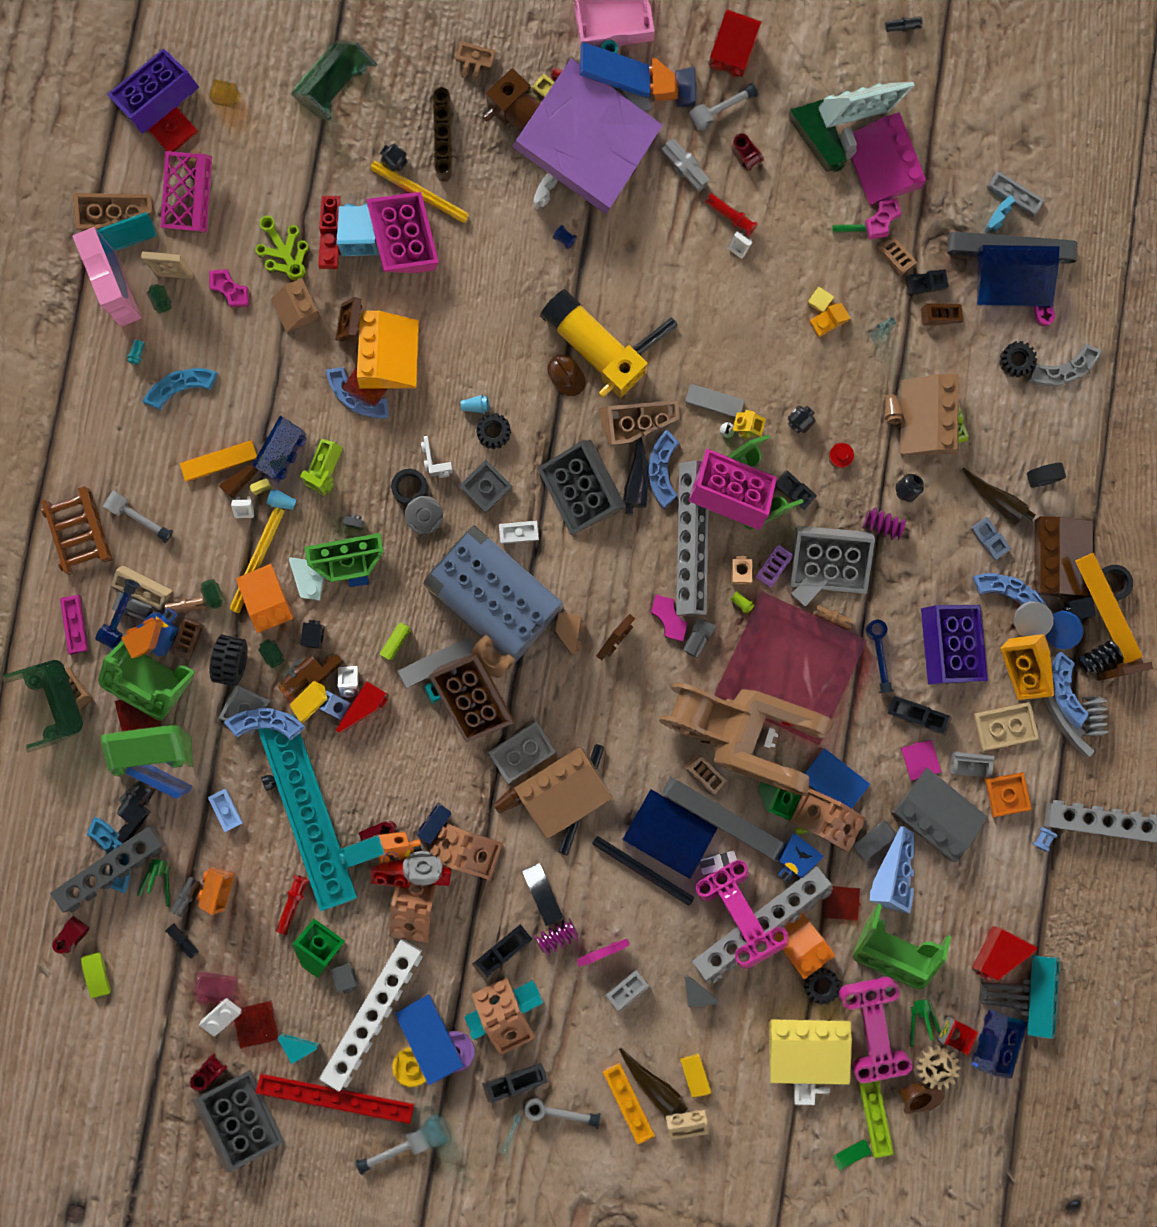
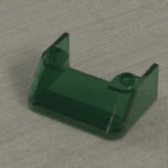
M338 40L328 48L297 84L291 95L318 118L331 120L332 104L330 102L353 76L359 75L361 77L366 73L368 66L376 67L378 64L358 42Z
M51 660L3 675L4 684L24 679L25 685L31 690L44 688L55 724L49 725L44 729L43 740L26 745L27 753L57 744L78 734L82 730L83 721L62 662Z

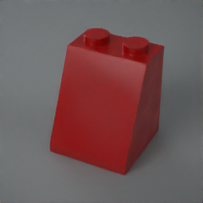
M726 9L708 65L717 71L729 72L734 77H743L756 45L762 21Z
M992 926L972 968L977 970L975 974L991 981L993 978L999 981L1032 955L1038 947L1002 928Z

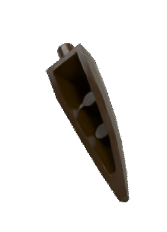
M964 467L962 468V471L981 496L1015 526L1023 516L1031 521L1036 516L1035 513L1029 510L1030 506L1016 496L988 484Z
M619 1049L635 1080L665 1116H668L675 1108L682 1114L688 1109L681 1102L683 1097L669 1083L652 1074L625 1050Z

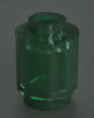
M159 284L149 287L147 295L154 310H157L159 314L169 311L172 308V302L165 287Z
M211 579L201 584L200 591L206 606L211 607V609L221 607L225 599L219 583H216L215 579Z
M267 639L259 644L260 648L258 651L271 669L285 661L283 659L284 655L275 640L270 641V639Z

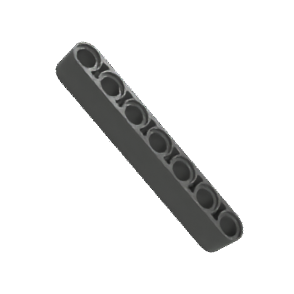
M951 232L948 234L947 253L957 256L1071 264L1077 262L1078 242L1063 239Z
M671 776L661 792L664 796L776 862L786 847V844Z

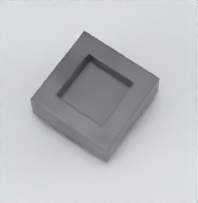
M353 514L350 517L345 516L343 521L346 527L364 530L366 523L364 520H361V516Z

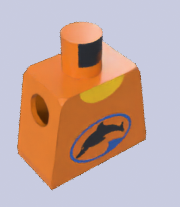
M405 832L379 835L385 853L378 857L380 864L404 860L410 857L411 853L422 851L420 840L408 842Z

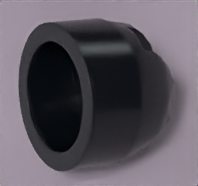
M265 775L261 777L265 791H269L276 786L274 776Z

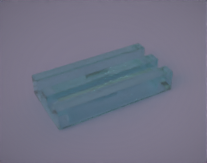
M894 317L876 325L870 336L873 342L878 337L882 338L885 333L886 335L890 334L896 325Z

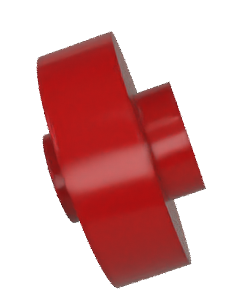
M846 443L835 444L829 452V461L837 468L848 467L854 459V450Z

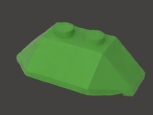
M381 533L304 547L307 566L330 582L369 576L384 553Z

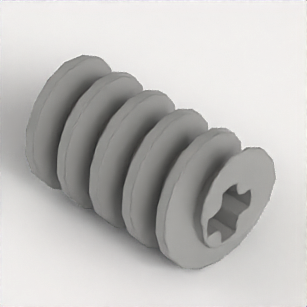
M1099 696L1082 697V699L1088 701L1083 703L1082 706L1088 708L1086 711L1089 713L1085 720V723L1088 725L1083 727V730L1089 731V733L1083 736H1103L1109 733L1108 730L1103 729L1108 723L1102 721V719L1108 717V715L1102 713V711L1108 709V707L1102 706L1103 703L1107 702V699Z

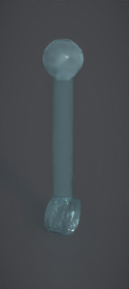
M515 1115L512 1128L503 1146L499 1148L501 1154L507 1152L506 1147L517 1124L522 1120L520 1115Z

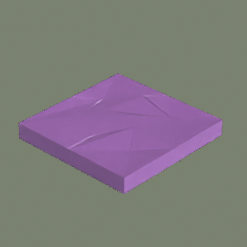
M571 58L512 147L606 214L663 125L609 85L581 76L580 64Z

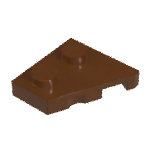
M1143 660L1131 662V666H1129V663L1119 664L1117 669L1097 673L1098 680L1101 681L1152 670L1153 666L1152 662L1143 663Z

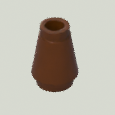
M513 788L505 792L493 805L500 814L520 805L522 801Z

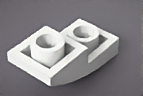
M549 173L542 179L535 193L533 202L536 210L540 206L544 207L549 202L550 192L548 189H552L558 182Z

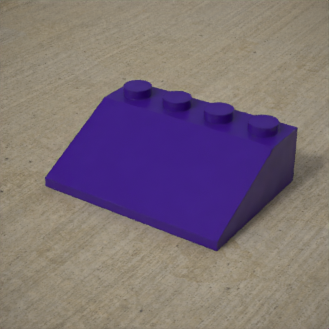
M163 48L107 95L140 133L143 134L160 119L164 118L171 110L178 107L188 96H191L199 86L190 73Z
M934 605L921 608L928 685L988 681L981 605Z

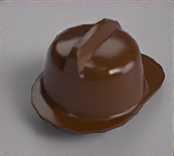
M557 355L549 361L547 373L562 394L576 396L584 390L586 378L580 367L570 356Z
M914 1083L900 1089L904 1103L903 1110L906 1114L932 1110L940 1105L945 1097L942 1090L927 1089L920 1083Z

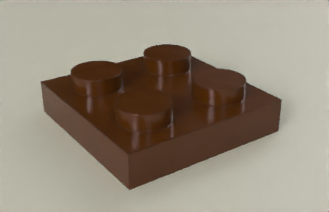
M353 297L341 304L335 337L336 341L343 342L356 336L360 327L358 319L363 308L361 305L362 299Z

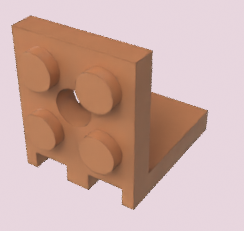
M809 788L807 796L802 797L790 822L824 838L849 853L866 818L845 804ZM817 808L816 815L812 816L813 810Z
M445 823L435 836L430 853H433V856L436 858L438 857L441 863L447 867L490 880L502 842ZM482 852V857L478 860V855Z
M410 883V888H395L391 903L389 937L428 943L431 909L437 885H416ZM412 889H419L420 891H419V892H412L411 890H412Z
M507 977L472 994L483 1028L499 1055L535 1039L531 1027L519 1008ZM500 999L497 1004L492 1005L495 1000Z

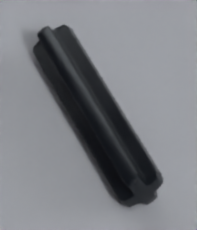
M673 318L668 319L632 348L641 355L676 328L677 322Z

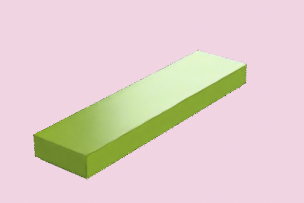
M879 1080L868 1083L858 1081L873 1157L879 1158L894 1155Z

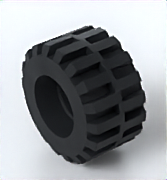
M220 635L212 650L209 666V675L212 682L230 686L238 685L242 679L247 661L248 647L246 639L227 635Z

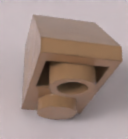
M559 612L556 634L570 654L575 655L576 651L580 652L581 640H578L579 632L583 633L585 621H581L582 616Z

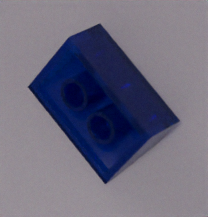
M279 416L252 466L260 474L277 483L280 480H284L288 473L287 468L289 464H292L297 457L296 452L299 446L302 447L306 441V433L286 418Z
M988 1009L984 1017L982 1033L978 1038L977 1050L973 1055L972 1067L991 1075L1012 1079L1028 1022Z

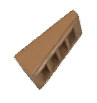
M894 236L878 246V249L900 277L917 264L913 256ZM893 243L894 247L887 251L886 247ZM897 249L899 252L892 256L891 253ZM902 255L903 258L897 261L896 258ZM906 260L907 264L901 266L900 264Z
M69 667L53 678L72 708L80 710L93 700L88 690ZM70 676V679L63 684L62 681Z
M696 754L684 767L713 795L727 782L700 754ZM699 762H701V764L694 770V768L696 767V765H697ZM706 767L707 769L700 776L699 773ZM712 772L713 775L705 781L704 779ZM718 778L719 780L711 787L710 784Z

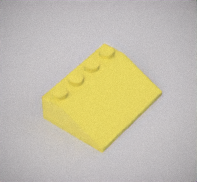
M771 1020L769 1022L770 1083L850 1085L851 1021Z

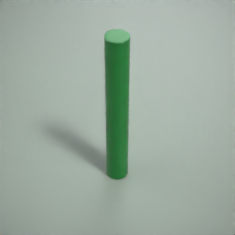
M865 224L832 225V232H867Z

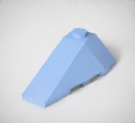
M900 826L873 881L870 901L877 905L880 904L884 908L910 914L914 896V888H910V876H914V870L911 869V859L914 857V832L904 826Z

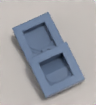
M985 517L970 528L994 560H997L1011 550L1003 535L997 532L988 517Z

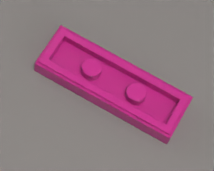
M74 595L60 598L68 654L89 652L81 596Z

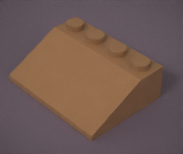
M937 374L902 380L901 410L904 416L901 421L900 455L958 454L960 383L958 374Z
M582 747L577 748L514 788L547 839L614 799Z

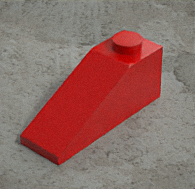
M366 681L336 731L343 733L377 712L380 708L383 709L389 700L387 698L388 694Z

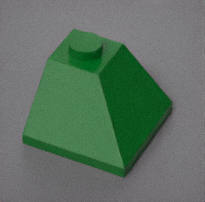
M760 782L759 790L765 810L790 821L801 796Z
M313 919L295 940L292 947L302 968L316 978H319L340 950L345 940L316 919Z

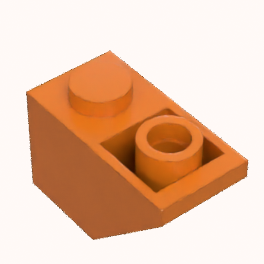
M652 58V66L649 67L650 77H653V83L650 84L651 95H654L656 101L678 99V81L675 74L658 59Z
M150 618L143 622L142 627H133L126 631L127 635L123 636L122 640L132 658L141 657L156 648L163 624L162 619L154 620V618Z

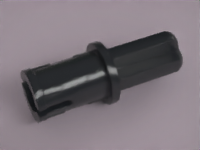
M902 17L899 20L887 21L885 23V31L902 30V32H906V30L921 29L923 25L922 17Z
M175 923L165 930L176 943L175 946H179L190 959L198 954L199 950L188 939L189 936H185Z

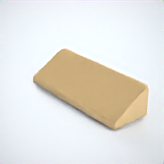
M125 566L116 569L111 584L112 587L126 593L123 591L125 586L124 580H134L140 586L135 590L134 594L128 595L160 611L163 610L171 595V589Z

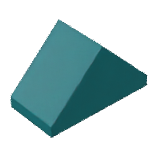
M284 1033L278 1037V1041L291 1064L312 1053L320 1045V1043Z

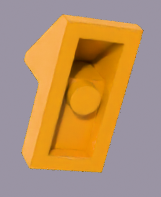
M838 303L828 306L826 311L810 319L809 323L819 338L851 320L843 304Z

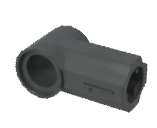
M118 592L111 610L127 616L129 614L144 621L153 613V606Z
M698 617L683 651L698 658L716 625Z

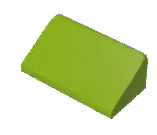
M321 439L308 473L313 471L320 476V479L326 470L332 475L343 447L335 442Z
M399 622L381 650L380 655L389 661H393L411 632V628Z

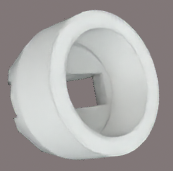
M728 422L722 424L720 435L723 438H731L735 433L733 431L734 425ZM730 426L729 433L725 434L726 427Z

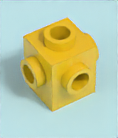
M745 410V413L737 412L733 431L739 433V437L744 439L762 437L766 419L751 410Z

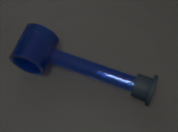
M131 579L124 580V593L110 626L107 624L102 625L95 637L96 641L112 650L122 639L123 633L118 631L117 627L131 594H134L135 590L140 586L139 583Z
M876 619L866 625L865 632L875 642L881 678L880 694L893 692L894 689L892 690L891 682L888 679L882 643L888 628L884 621ZM874 624L881 628L879 635H875L872 632Z

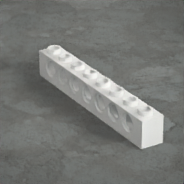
M405 939L400 940L319 1078L321 1081L338 1091L343 1087H348L352 1080V1077H350L353 1069L357 1071L363 1061L360 1059L362 1053L369 1051L373 1044L370 1042L372 1036H377L383 1026L380 1024L383 1017L388 1018L393 1009L390 1005L393 1000L398 1001L403 992L400 988L403 983L407 984L413 975L410 972L414 965L417 967L423 956L420 955L422 952L420 948ZM400 958H405L408 961L407 968L399 966L398 961ZM391 975L398 978V984L395 986L388 982V978ZM379 993L387 994L388 1001L386 1003L379 1001ZM370 1010L377 1012V1020L369 1018L368 1012ZM361 1027L365 1028L368 1031L367 1037H361L358 1034V1029ZM348 1046H356L358 1049L357 1054H350ZM338 1063H345L347 1071L341 1072L338 1069Z

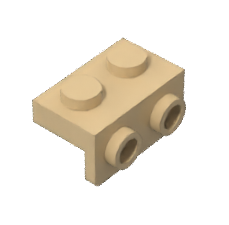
M705 1110L666 1116L669 1141L708 1134Z

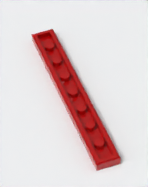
M261 1073L255 1092L257 1095L411 1125L415 1104L342 1089L338 1091L332 1087Z

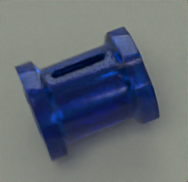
M563 225L553 235V239L564 244L567 250L573 246L578 237L575 234L569 233Z

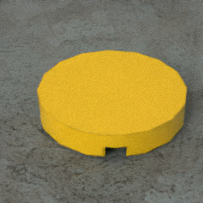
M406 1047L399 1051L392 1064L394 1077L403 1086L418 1087L426 1079L411 1047Z

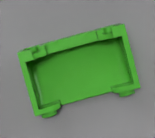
M122 640L103 659L98 682L109 693L149 716L162 720L168 715L192 681L195 671L187 666L180 665L174 672L146 655L132 658Z

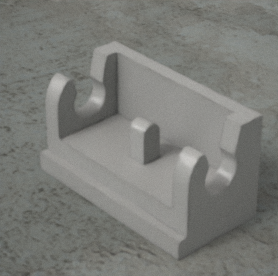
M952 752L950 774L989 778L993 772L994 756Z
M636 970L606 996L614 1007L621 1012L647 991L650 985Z

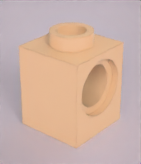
M736 556V559L731 561V584L750 585L752 583V559H747V556ZM740 565L744 566L747 573L744 575L739 574L737 567Z

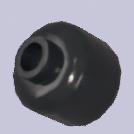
M397 144L385 145L380 152L382 155L381 163L393 172L397 170L400 172L408 162L407 153Z
M799 405L789 414L788 425L798 434L800 432L806 433L816 422L813 416L815 412L808 406L804 408Z
M906 474L896 483L897 497L907 502L914 501L924 491L922 478L917 474Z

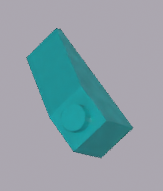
M379 835L338 850L337 860L342 868L346 869L384 855Z

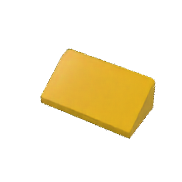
M313 681L290 704L291 709L301 723H304L327 701L325 686Z
M699 1053L681 1058L680 1061L692 1098L711 1094Z

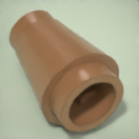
M888 395L885 397V420H887L888 424L900 423L904 415L897 395Z

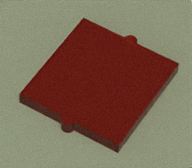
M832 886V893L822 901L824 903L823 918L858 921L859 906H861V903H859L860 888Z

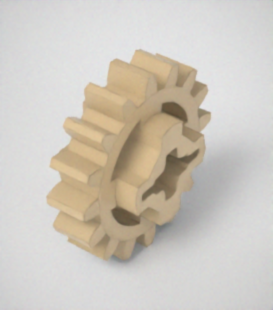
M939 1045L935 1046V1050L929 1046V1052L922 1051L921 1053L924 1057L917 1058L921 1062V1065H916V1068L921 1070L918 1076L924 1077L922 1082L924 1084L929 1082V1087L932 1089L935 1085L940 1090L942 1085L948 1089V1083L955 1084L953 1078L959 1077L956 1070H960L961 1067L955 1064L959 1059L952 1058L955 1053L953 1051L948 1052V1048L945 1046L942 1050ZM933 1055H937L935 1058L929 1059ZM947 1058L950 1061L951 1068L947 1066ZM932 1065H940L945 1070H936ZM926 1067L930 1070V1077L927 1075Z

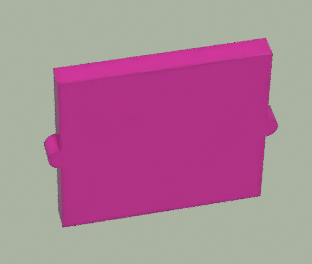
M932 740L921 743L915 742L914 745L901 748L910 781L918 779L926 768L935 774L941 772Z

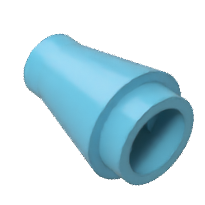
M480 395L461 400V410L482 414L488 412V396Z
M271 489L267 504L271 505V507L290 510L294 509L296 499L291 498L278 489L276 491Z

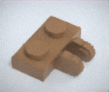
M460 41L455 60L464 63L462 77L466 78L468 76L470 65L475 66L473 72L474 81L478 80L481 68L491 71L496 50Z

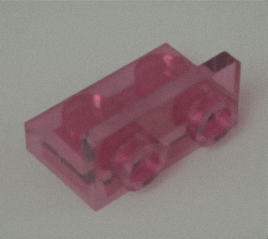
M199 971L193 992L195 1000L200 1004L216 1003L219 1005L227 998L232 1003H235L234 995L238 977Z

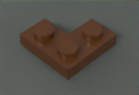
M629 614L598 652L596 657L601 661L607 655L610 657L617 649L614 645H619L625 638V635L627 636L633 629L631 624L635 618Z

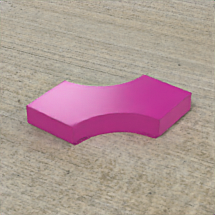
M897 198L879 201L877 214L865 221L869 239L887 237L889 224L901 217L902 213Z
M228 269L209 271L211 291H218L224 294L228 299L230 308L249 307V290L247 286L238 285L233 282Z
M655 595L651 614L657 616L662 621L665 629L664 637L683 642L688 623L676 615L674 599Z
M623 939L590 952L576 961L580 967L630 946L628 939Z

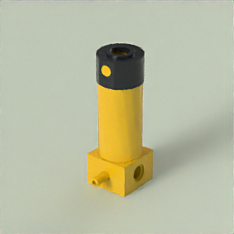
M566 289L557 293L540 313V317L602 375V382L606 384L598 392L602 398L612 390L621 399L647 373L648 363L630 345L625 348Z

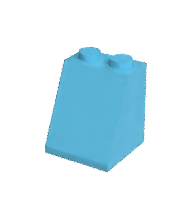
M354 204L339 206L337 245L342 256L379 255L367 204H363V206H355Z

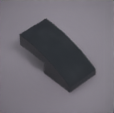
M946 269L932 270L924 274H912L905 277L909 295L949 288Z
M788 470L779 477L775 484V487L791 501L795 502L802 499L803 503L798 506L803 510L817 496Z

